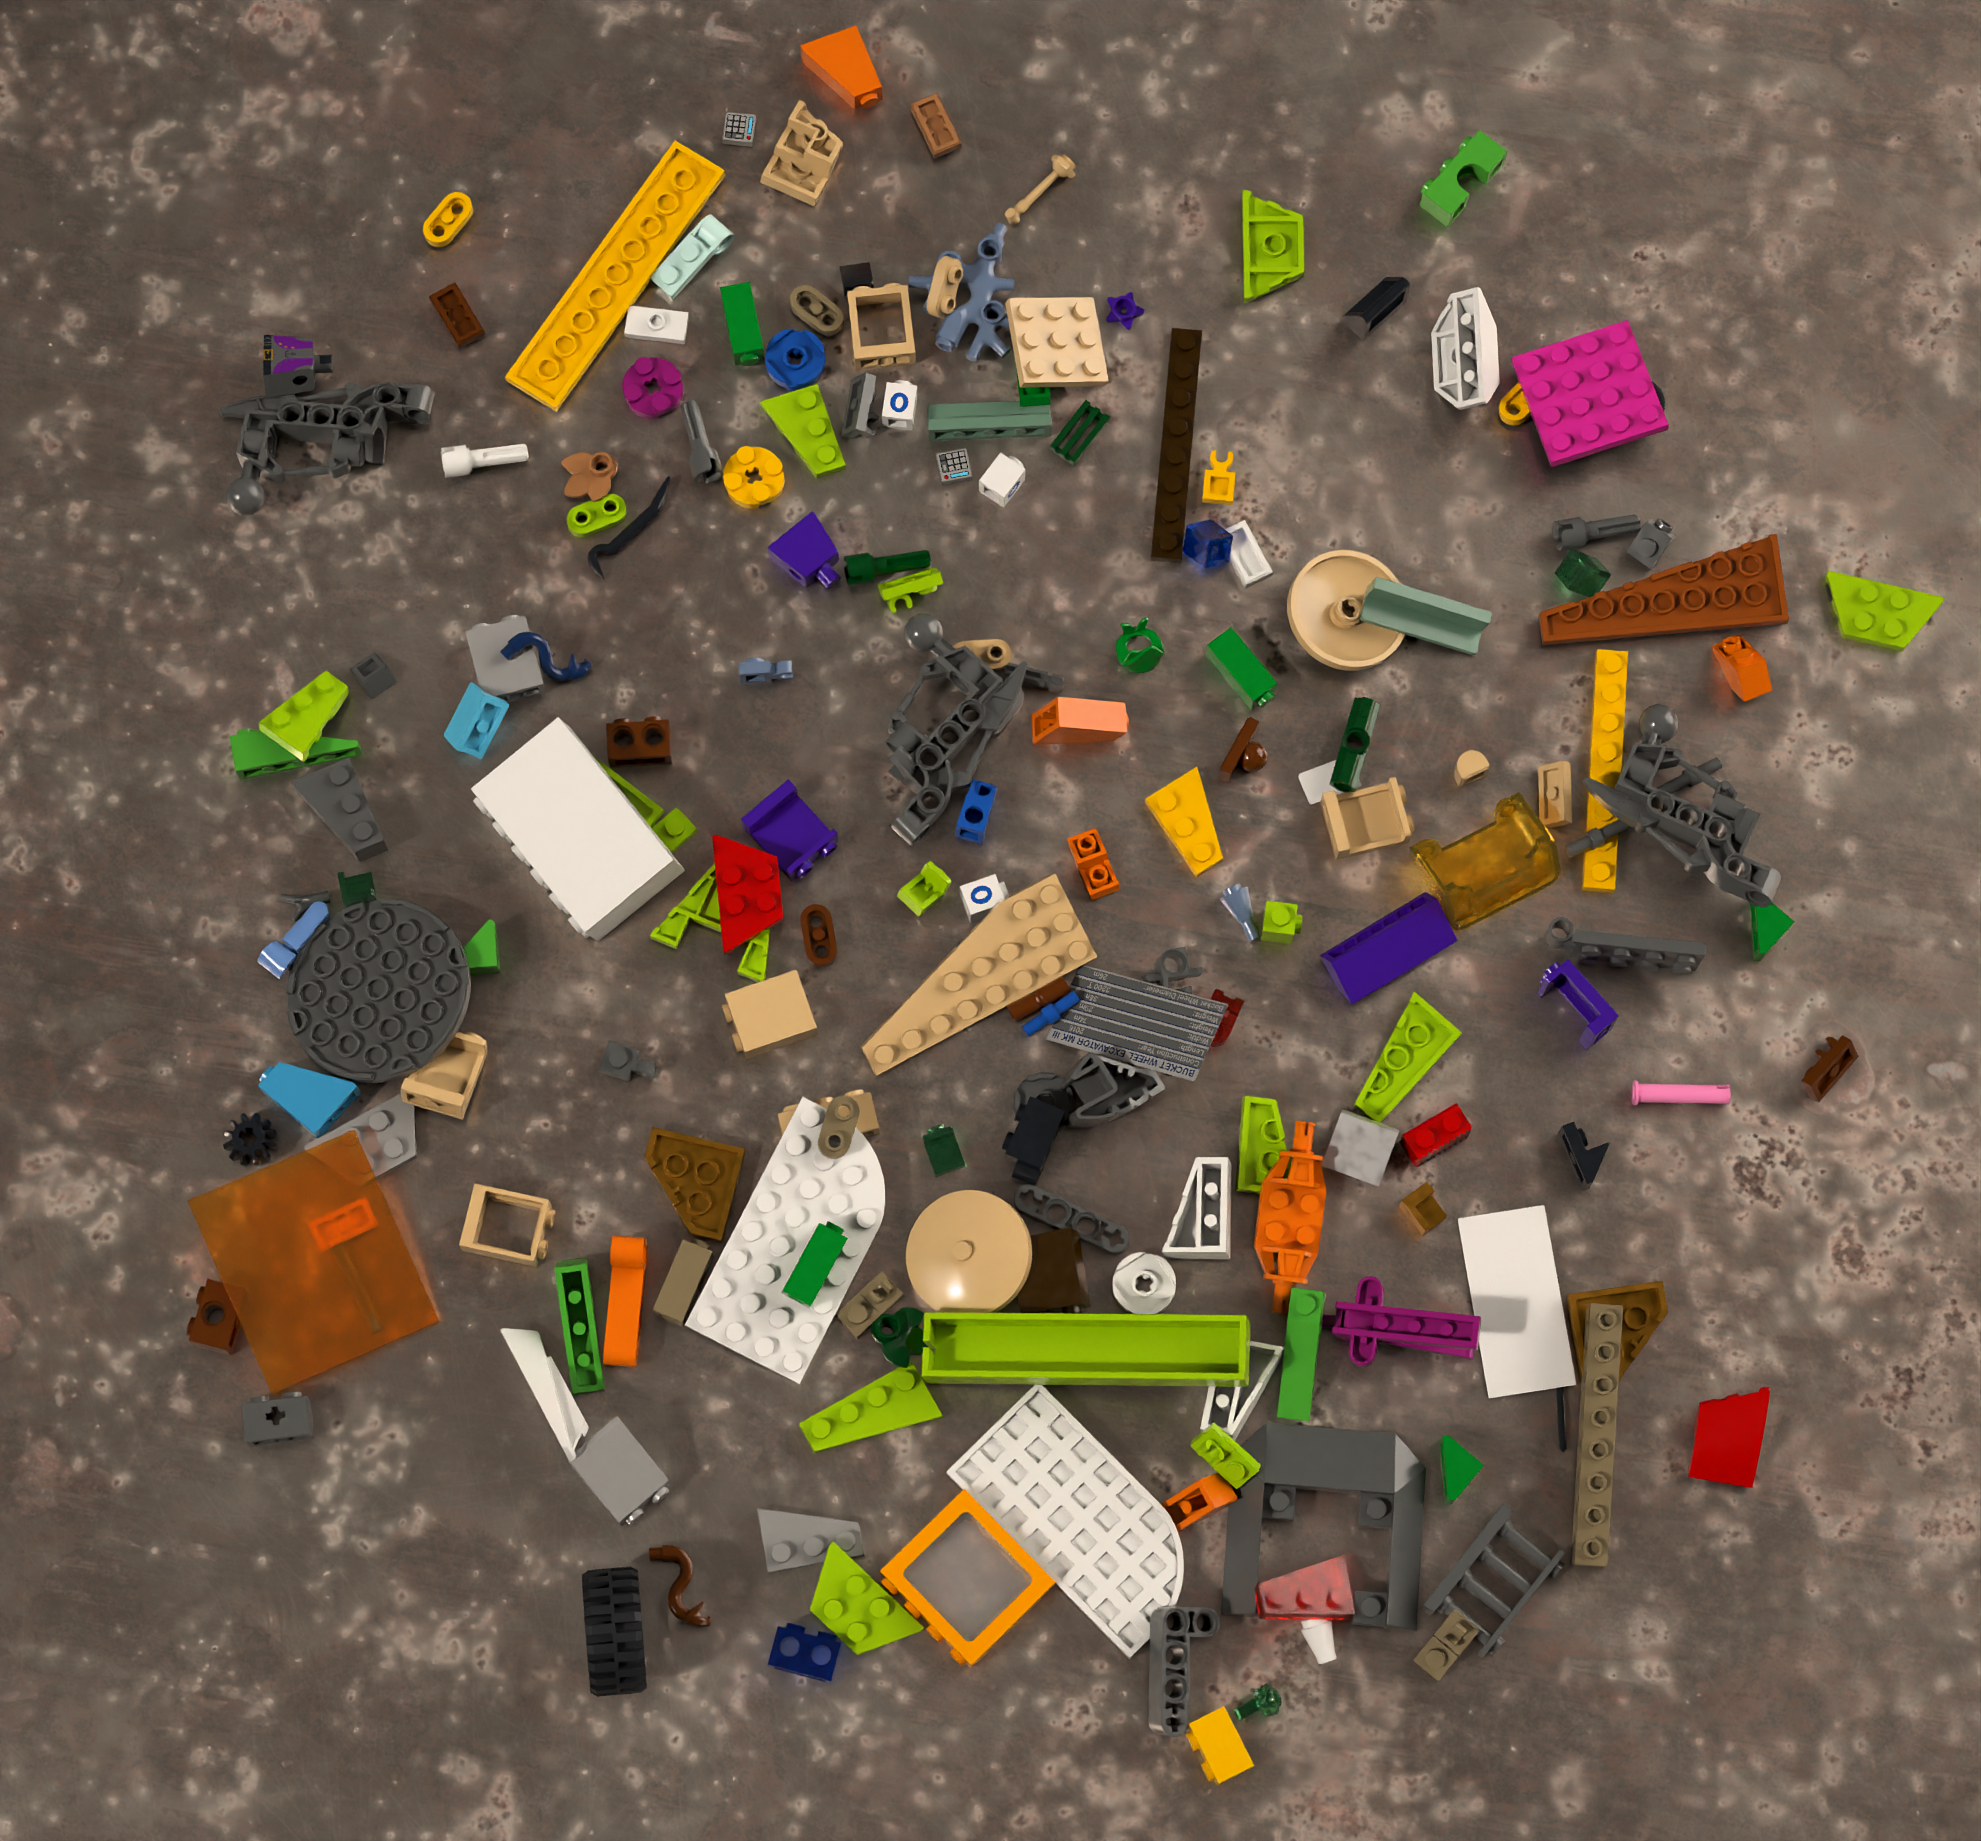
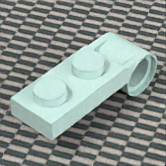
M707 215L656 269L650 279L674 300L714 254L719 255L731 244L734 234L713 215Z

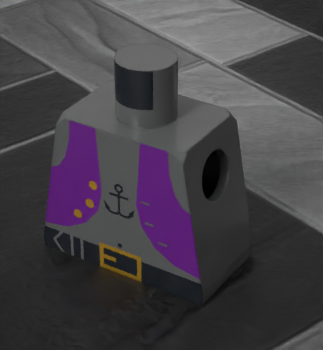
M264 335L263 377L266 397L312 391L315 389V373H333L332 354L315 355L312 339Z

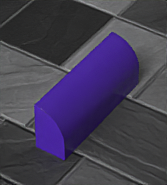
M1424 892L1320 956L1339 991L1350 1004H1354L1458 940L1438 899Z

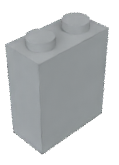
M510 615L504 617L501 622L490 625L489 623H479L471 627V630L465 631L480 688L485 693L503 699L507 703L546 693L534 645L524 647L520 653L517 652L510 660H507L500 652L512 637L518 633L530 632L525 616Z

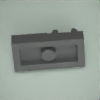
M865 372L851 379L841 436L852 439L858 435L866 438L876 435V431L868 427L867 421L873 423L879 420V416L876 413L869 412L870 405L876 397L875 382L877 376Z

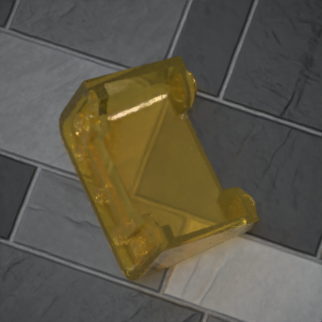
M1519 792L1497 803L1493 813V823L1443 848L1435 839H1423L1409 847L1412 860L1430 892L1438 899L1450 926L1455 930L1466 929L1549 887L1561 874L1556 840Z

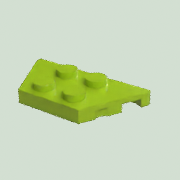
M1242 190L1244 303H1249L1304 277L1303 215L1292 210H1285L1279 204L1270 200L1265 202L1254 197L1251 191Z
M1829 570L1825 576L1826 584H1829L1833 598L1831 601L1833 609L1839 619L1838 626L1841 637L1897 651H1903L1915 635L1944 602V597Z
M833 1540L829 1543L815 1594L810 1605V1611L856 1655L921 1632L924 1629L910 1613Z

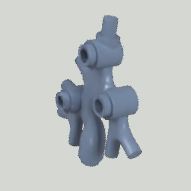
M997 223L992 234L988 233L979 242L978 257L971 264L962 263L961 257L953 251L943 252L938 258V262L944 256L958 259L961 262L963 277L959 284H963L970 289L971 298L967 303L955 308L952 313L945 317L935 336L937 340L935 344L943 351L952 352L953 348H957L966 327L970 323H975L979 326V330L966 355V358L972 362H977L985 346L992 347L1002 358L1006 357L1011 351L996 333L1003 326L1009 328L1008 316L1005 314L1004 306L999 301L991 300L995 292L1014 291V279L997 278L993 272V268L997 267L1002 260V248L1005 244L1003 237L1008 229L1006 225ZM934 274L929 276H909V288H924L930 291ZM927 300L922 308L926 313H928Z

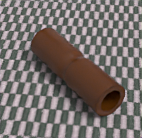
M1061 976L1042 986L1036 992L1030 993L1007 1005V1009L1012 1019L1018 1022L1040 1010L1042 1006L1053 1003L1069 994L1071 990L1066 980Z

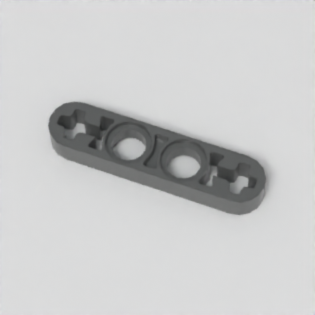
M1022 1185L1016 1190L1014 1206L1021 1214L1055 1230L1070 1227L1078 1231L1077 1223L1079 1220L1089 1218L1095 1223V1230L1088 1235L1079 1232L1080 1241L1112 1255H1119L1128 1248L1129 1233L1122 1225L1034 1185ZM1030 1192L1034 1194L1033 1200L1042 1204L1043 1198L1048 1199L1044 1205L1043 1214H1037L1039 1207L1034 1204H1029L1028 1207L1022 1206L1023 1200L1019 1197L1021 1195L1027 1196ZM1053 1205H1061L1066 1210V1217L1057 1222L1051 1220L1048 1216L1049 1208ZM1103 1224L1107 1226L1104 1229V1233L1113 1236L1115 1232H1119L1121 1234L1120 1239L1124 1243H1117L1115 1247H1111L1109 1245L1110 1239L1101 1235L1100 1242L1094 1239L1098 1236L1100 1226Z

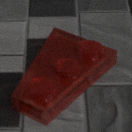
M1345 1554L1258 1583L1254 1588L1259 1619L1351 1620L1355 1615Z

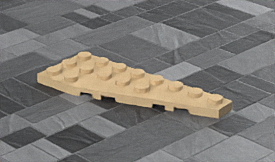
M1052 873L999 901L990 910V913L970 931V934L921 982L922 984L911 996L909 995L901 1003L902 1005L891 1017L886 1019L861 1045V1049L876 1076L1098 957L1056 874Z

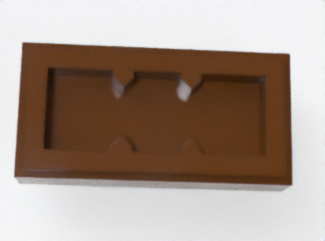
M455 282L429 296L430 302L459 349L486 335Z

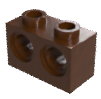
M652 716L645 718L644 721L632 722L631 719L620 718L614 720L613 723H606L607 754L610 768L672 764L669 720ZM652 735H660L663 738L657 745L647 743V739ZM621 737H629L632 740L626 747L616 745V741Z

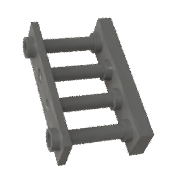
M1504 1503L1421 1607L1429 1616L1436 1610L1441 1614L1445 1612L1449 1616L1456 1609L1481 1629L1475 1636L1484 1644L1477 1653L1481 1658L1487 1652L1491 1655L1496 1653L1505 1641L1500 1637L1546 1577L1549 1576L1554 1579L1565 1565L1560 1561L1565 1554L1563 1550L1560 1549L1552 1558L1512 1526L1513 1522L1508 1518L1514 1511ZM1496 1534L1501 1538L1502 1536L1506 1537L1544 1568L1533 1583L1491 1551L1493 1547L1489 1545V1542ZM1476 1559L1480 1563L1486 1562L1524 1593L1513 1609L1472 1577L1473 1572L1469 1568ZM1455 1585L1460 1588L1464 1586L1504 1618L1493 1634L1452 1602L1453 1598L1448 1594Z

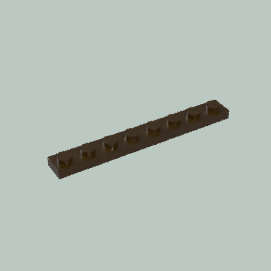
M1172 328L1151 561L1181 563L1202 330Z

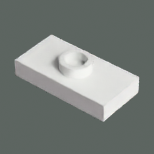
M630 306L627 312L624 335L626 338L685 344L689 312Z

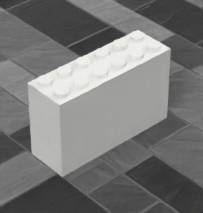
M559 717L471 788L477 796L473 800L475 805L484 815L486 814L491 820H496L492 823L495 830L502 838H506L510 844H515L511 847L512 851L529 868L533 867L530 871L531 875L541 886H544L548 891L552 890V893L549 895L550 899L560 910H563L567 915L569 913L572 915L568 921L586 939L591 936L599 942L685 871L583 742Z

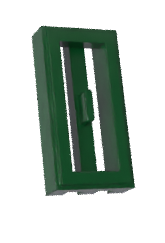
M1085 400L1052 442L1050 450L1075 466L1108 424L1110 416L1106 413L1102 414L1099 408L1096 406L1095 408L1092 407L1091 403ZM1086 412L1089 413L1088 417L1064 448H1059ZM1095 418L1098 419L1099 422L1097 423V425L1090 432L1087 438L1083 441L1080 447L1076 450L1073 456L1069 455L1068 453L1070 452V450L1074 447V445L1081 438V436L1088 429V427L1095 420Z

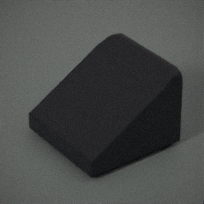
M870 262L840 266L844 296H847V291H852L859 286L874 288Z

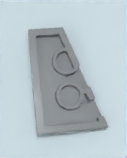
M757 1508L768 1574L824 1564L827 1549L832 1540L851 1558L864 1556L858 1522Z

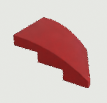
M1762 1387L1758 1392L1742 1396L1736 1393L1728 1395L1723 1399L1699 1402L1693 1428L1694 1445L1688 1467V1477L1753 1488L1765 1429L1770 1387Z

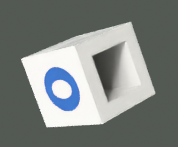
M897 380L894 383L887 382L882 412V427L913 431L918 397L917 386L903 380Z
M1000 452L979 480V492L1004 508L1025 481L1024 465L1017 458L1011 455L1007 457Z
M996 874L960 886V896L970 923L985 918L999 901L1009 897L1004 881L999 883Z

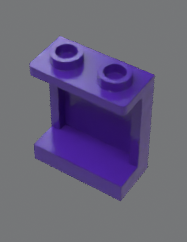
M1569 959L1561 965L1555 962L1543 973L1544 977L1539 981L1541 986L1537 994L1542 998L1553 988L1558 989L1589 1025L1583 1032L1579 1042L1587 1050L1611 1031L1619 1015Z

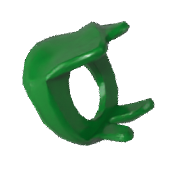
M1148 617L1143 618L1137 626L1132 627L1129 623L1120 624L1123 635L1116 641L1117 658L1126 670L1133 673H1145L1153 670L1164 655V646L1160 637L1155 631L1145 628L1149 620ZM1136 636L1146 637L1152 644L1139 651H1128L1127 649L1128 641Z

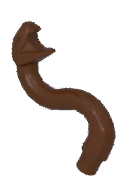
M673 1545L649 1548L650 1561L663 1560V1562L672 1561L679 1564L680 1574L668 1593V1605L672 1614L677 1619L686 1622L689 1626L697 1628L710 1626V1616L704 1618L700 1613L704 1605L703 1602L690 1610L681 1603V1595L690 1583L693 1575V1565L688 1554L680 1547Z

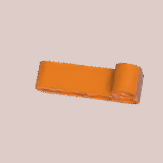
M612 1236L610 1251L612 1271L604 1342V1365L637 1366L648 1259V1243L646 1238Z

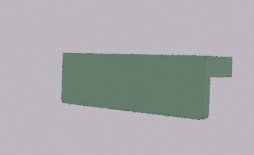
M1020 401L928 405L929 441L1051 436L1049 405L1020 407Z
M1375 577L1366 588L1360 620L1475 655L1478 652L1481 632L1490 624L1492 612Z

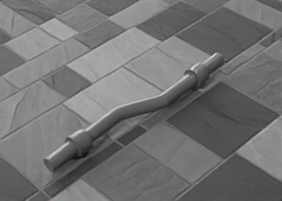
M1717 757L1698 767L1693 765L1698 770H1702L1709 775L1722 768V764ZM1685 769L1682 771V775L1660 785L1657 789L1672 794L1686 786L1693 787L1702 781ZM1618 819L1600 829L1595 827L1584 833L1583 838L1565 846V852L1571 858L1589 848L1594 850L1604 845L1606 839L1631 826Z

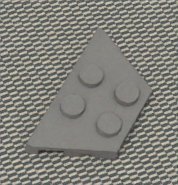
M400 1093L304 1145V1148L308 1154L316 1157L361 1189L417 1158L415 1105L402 1102Z

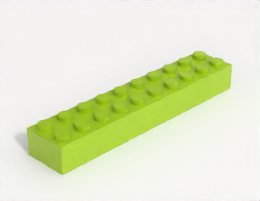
M924 1312L923 1342L928 1347H923L922 1377L930 1384L1249 1387L1250 1321L1247 1315Z

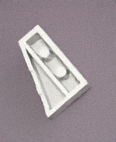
M1196 1157L1162 1253L1166 1259H1230L1232 1164L1228 1157Z
M1250 1341L1249 1387L1209 1386L1200 1427L1201 1432L1215 1422L1235 1441L1284 1356L1283 1347Z

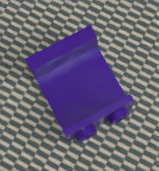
M789 779L741 818L744 830L764 852L777 856L779 868L791 881L797 876L799 878L806 876L813 869V863L821 856L826 858L831 855L837 848L836 843L839 842L838 833L834 829L830 831L797 795V788Z

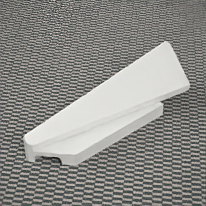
M509 1328L500 1329L570 1462L573 1461L576 1457L574 1449L580 1436H586L589 1426L551 1356L547 1358L539 1332Z

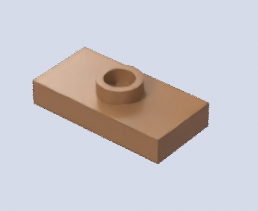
M938 93L910 104V110L934 159L962 148V143Z

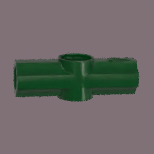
M1366 697L1354 698L1329 783L1330 786L1338 791L1345 793L1356 791L1380 709V704L1376 703L1373 699ZM1352 740L1358 741L1362 744V748L1352 749L1347 743Z

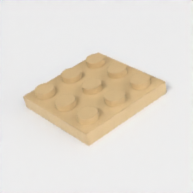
M1094 297L1009 298L1006 301L1005 305L1020 388L1105 386L1108 383Z

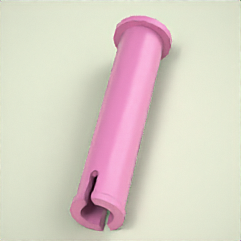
M1634 1080L1632 1084V1103L1634 1106H1637L1638 1103L1725 1105L1730 1103L1731 1091L1729 1084H1639L1637 1080Z

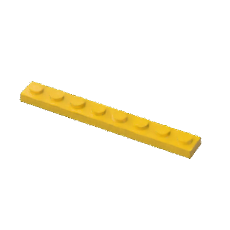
M1597 649L1595 656L1589 778L1614 789L1622 770L1628 652ZM1589 791L1587 795L1585 833L1595 827L1600 829L1618 820ZM1618 834L1606 839L1604 845L1594 850L1589 848L1584 851L1582 890L1614 893Z

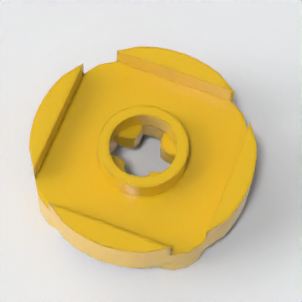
M743 446L739 448L728 459L723 471L725 489L735 503L745 508H760V505H765L768 502L769 504L780 496L784 487L785 479L782 462L771 451L761 447ZM753 471L759 472L762 480H755L753 484L748 483L749 477L746 475Z

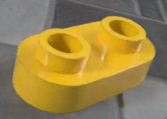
M461 192L448 194L426 219L423 225V233L430 245L434 247L448 245L470 220L473 214V207L470 198L466 194ZM456 208L463 209L460 214L453 213ZM438 230L444 231V234L442 236L434 235V233Z
M1519 383L1499 403V416L1501 420L1512 426L1524 423L1531 416ZM1511 409H1517L1519 413L1516 415H1512L1509 413V411Z

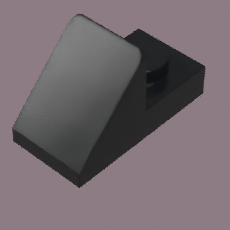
M1571 1122L1563 1125L1558 1133L1583 1190H1586L1592 1185L1610 1142L1586 1150L1585 1147L1588 1146V1141L1584 1131L1581 1128L1577 1129L1575 1123Z

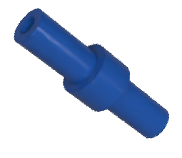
M1072 991L1055 1004L1049 1003L1041 1009L1042 1013L1022 1026L1023 1030L1030 1037L1048 1023L1054 1024L1061 1019L1060 1015L1077 1004L1080 999Z

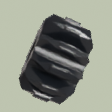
M242 1113L240 1117L242 1123L238 1124L235 1120H230L229 1123L234 1131H224L223 1135L229 1141L224 1143L223 1147L226 1151H231L229 1158L232 1161L240 1158V1164L243 1167H247L250 1159H252L253 1164L257 1167L260 1166L259 1157L262 1155L266 1160L271 1159L267 1149H277L278 1145L271 1139L275 1138L278 1134L275 1129H269L272 1124L269 1119L261 1121V1116L258 1113H254L249 1121L247 1115ZM250 1134H253L257 1140L255 1143L251 1141V1145L248 1146L244 1140L246 1137L250 1139Z

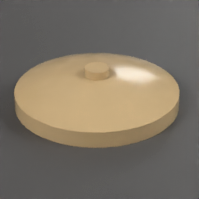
M1334 550L1315 557L1297 574L1288 593V620L1296 639L1313 658L1335 669L1359 671L1382 663L1401 644L1405 634L1360 620L1366 588L1375 577L1400 584L1396 576L1383 563L1374 557L1358 551Z
M979 1190L952 1192L931 1203L914 1223L906 1248L907 1271L913 1287L929 1306L941 1313L998 1312L1007 1306L1021 1291L1029 1275L1032 1263L1031 1238L1022 1217L1006 1201L993 1194Z

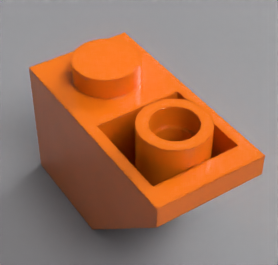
M1741 635L1727 637L1722 642L1712 646L1713 652L1731 689L1744 702L1772 691L1766 659Z

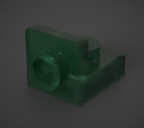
M944 1124L929 1128L926 1131L927 1134L922 1136V1140L935 1178L964 1168L965 1162L955 1138L953 1126L945 1128Z

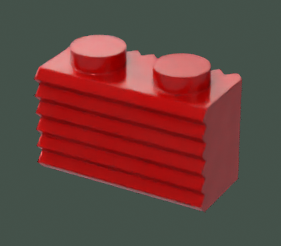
M1456 1103L1404 1133L1399 1142L1415 1167H1419L1420 1163L1424 1164L1431 1157L1435 1158L1436 1154L1440 1155L1442 1151H1446L1452 1145H1457L1458 1141L1462 1142L1463 1138L1467 1139L1472 1126Z

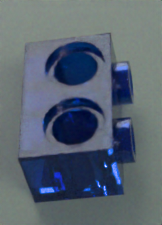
M787 1623L785 1628L778 1626L767 1664L768 1667L832 1684L842 1649V1643L836 1642L837 1636L818 1631L817 1636L804 1633L805 1627L792 1623ZM793 1639L799 1643V1651L794 1656L782 1654L781 1646L786 1640ZM818 1648L828 1649L831 1652L829 1662L824 1665L816 1664L812 1659L814 1651Z

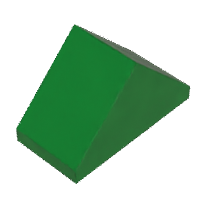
M1772 902L1768 907H1758L1750 903L1754 961H1761L1794 924V921Z
M1447 1435L1442 1436L1439 1440L1445 1505L1453 1504L1484 1466L1459 1443Z

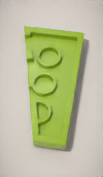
M1414 992L1358 1096L1354 1107L1367 1118L1382 1123L1457 1041L1462 1032Z
M911 1360L907 1368L899 1367L802 1421L799 1423V1426L814 1453H818L865 1438L880 1436L894 1430L916 1426L923 1422L943 1418V1415Z

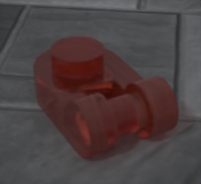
M1215 989L1211 1000L1228 1004L1226 1010L1229 1011L1227 1017L1223 1016L1210 1045L1211 1047H1218L1226 1043L1245 1002L1237 997L1235 1000L1224 995L1225 992L1219 989Z

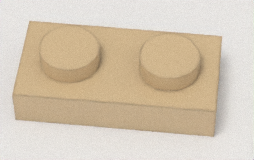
M1562 760L1538 766L1539 826L1548 829L1572 823L1571 763Z

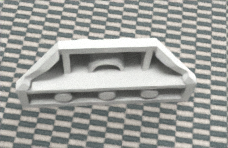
M1475 287L1450 294L1447 300L1448 304L1440 314L1431 332L1434 390L1459 410L1488 403L1500 384L1496 324L1481 289Z

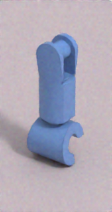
M320 901L314 902L302 918L282 938L284 945L278 941L270 943L260 953L257 959L258 963L278 979H281L286 969L288 971L291 969L297 957L295 954L299 953L301 948L314 934L316 928L322 922L325 924L330 919L327 905Z

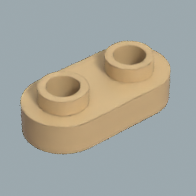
M944 256L936 265L927 299V311L932 316L943 319L952 313L955 308L958 285L963 277V268L958 259Z
M1000 639L961 641L953 646L955 649L963 646L968 647L994 672L1005 670L1007 663H1011V648L1005 641ZM993 650H999L1002 655L994 658L990 653Z

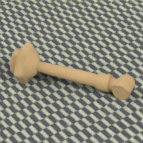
M1065 154L1062 156H1052L1051 160L1054 171L1023 200L1021 199L1015 205V208L1006 210L1005 216L1009 224H1017L1020 221L1019 216L1023 215L1029 209V206L1059 176L1069 178L1075 176L1073 172L1075 164Z

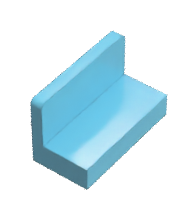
M470 682L444 732V737L456 750L482 759L510 705L503 699L485 693L477 684Z

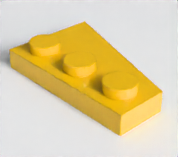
M1198 767L1190 770L1145 799L1146 805L1196 878L1223 861Z

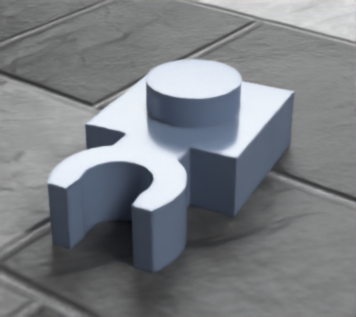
M749 658L745 662L738 663L741 684L772 682L771 679H793L792 661L770 663V661H764L762 658Z

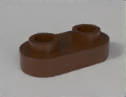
M810 905L803 910L800 917L806 956L812 965L819 968L828 967L834 963L838 953L831 913L823 905ZM814 918L822 920V924L819 927L811 925V921ZM819 948H825L828 953L824 957H819L816 951Z

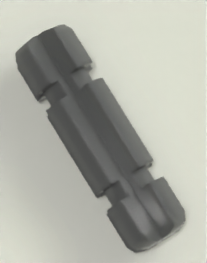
M1007 663L1004 671V679H1006L1019 665ZM1027 667L1022 685L1042 690L1046 687L1049 688L1050 692L1061 693L1065 680L1062 675L1052 674L1050 676L1048 672Z

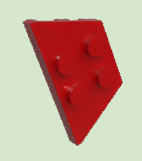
M712 835L724 955H727L744 942L751 941L761 935L765 929L772 928L784 921L777 856L719 835Z

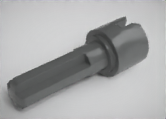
M694 400L682 403L681 411L693 451L688 458L695 483L698 484L702 479V474L704 482L707 484L714 483L724 475L717 450L709 445L698 404Z
M1633 514L1585 522L1580 517L1558 520L1553 523V538L1557 541L1562 540L1557 545L1558 551L1582 548L1588 540L1640 531V518Z

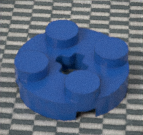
M786 329L773 336L767 345L765 354L767 373L775 383L789 391L799 390L814 384L825 370L826 363L823 344L810 331L803 330L802 332ZM791 353L795 356L801 354L803 356L801 363L798 365L790 364L789 355Z

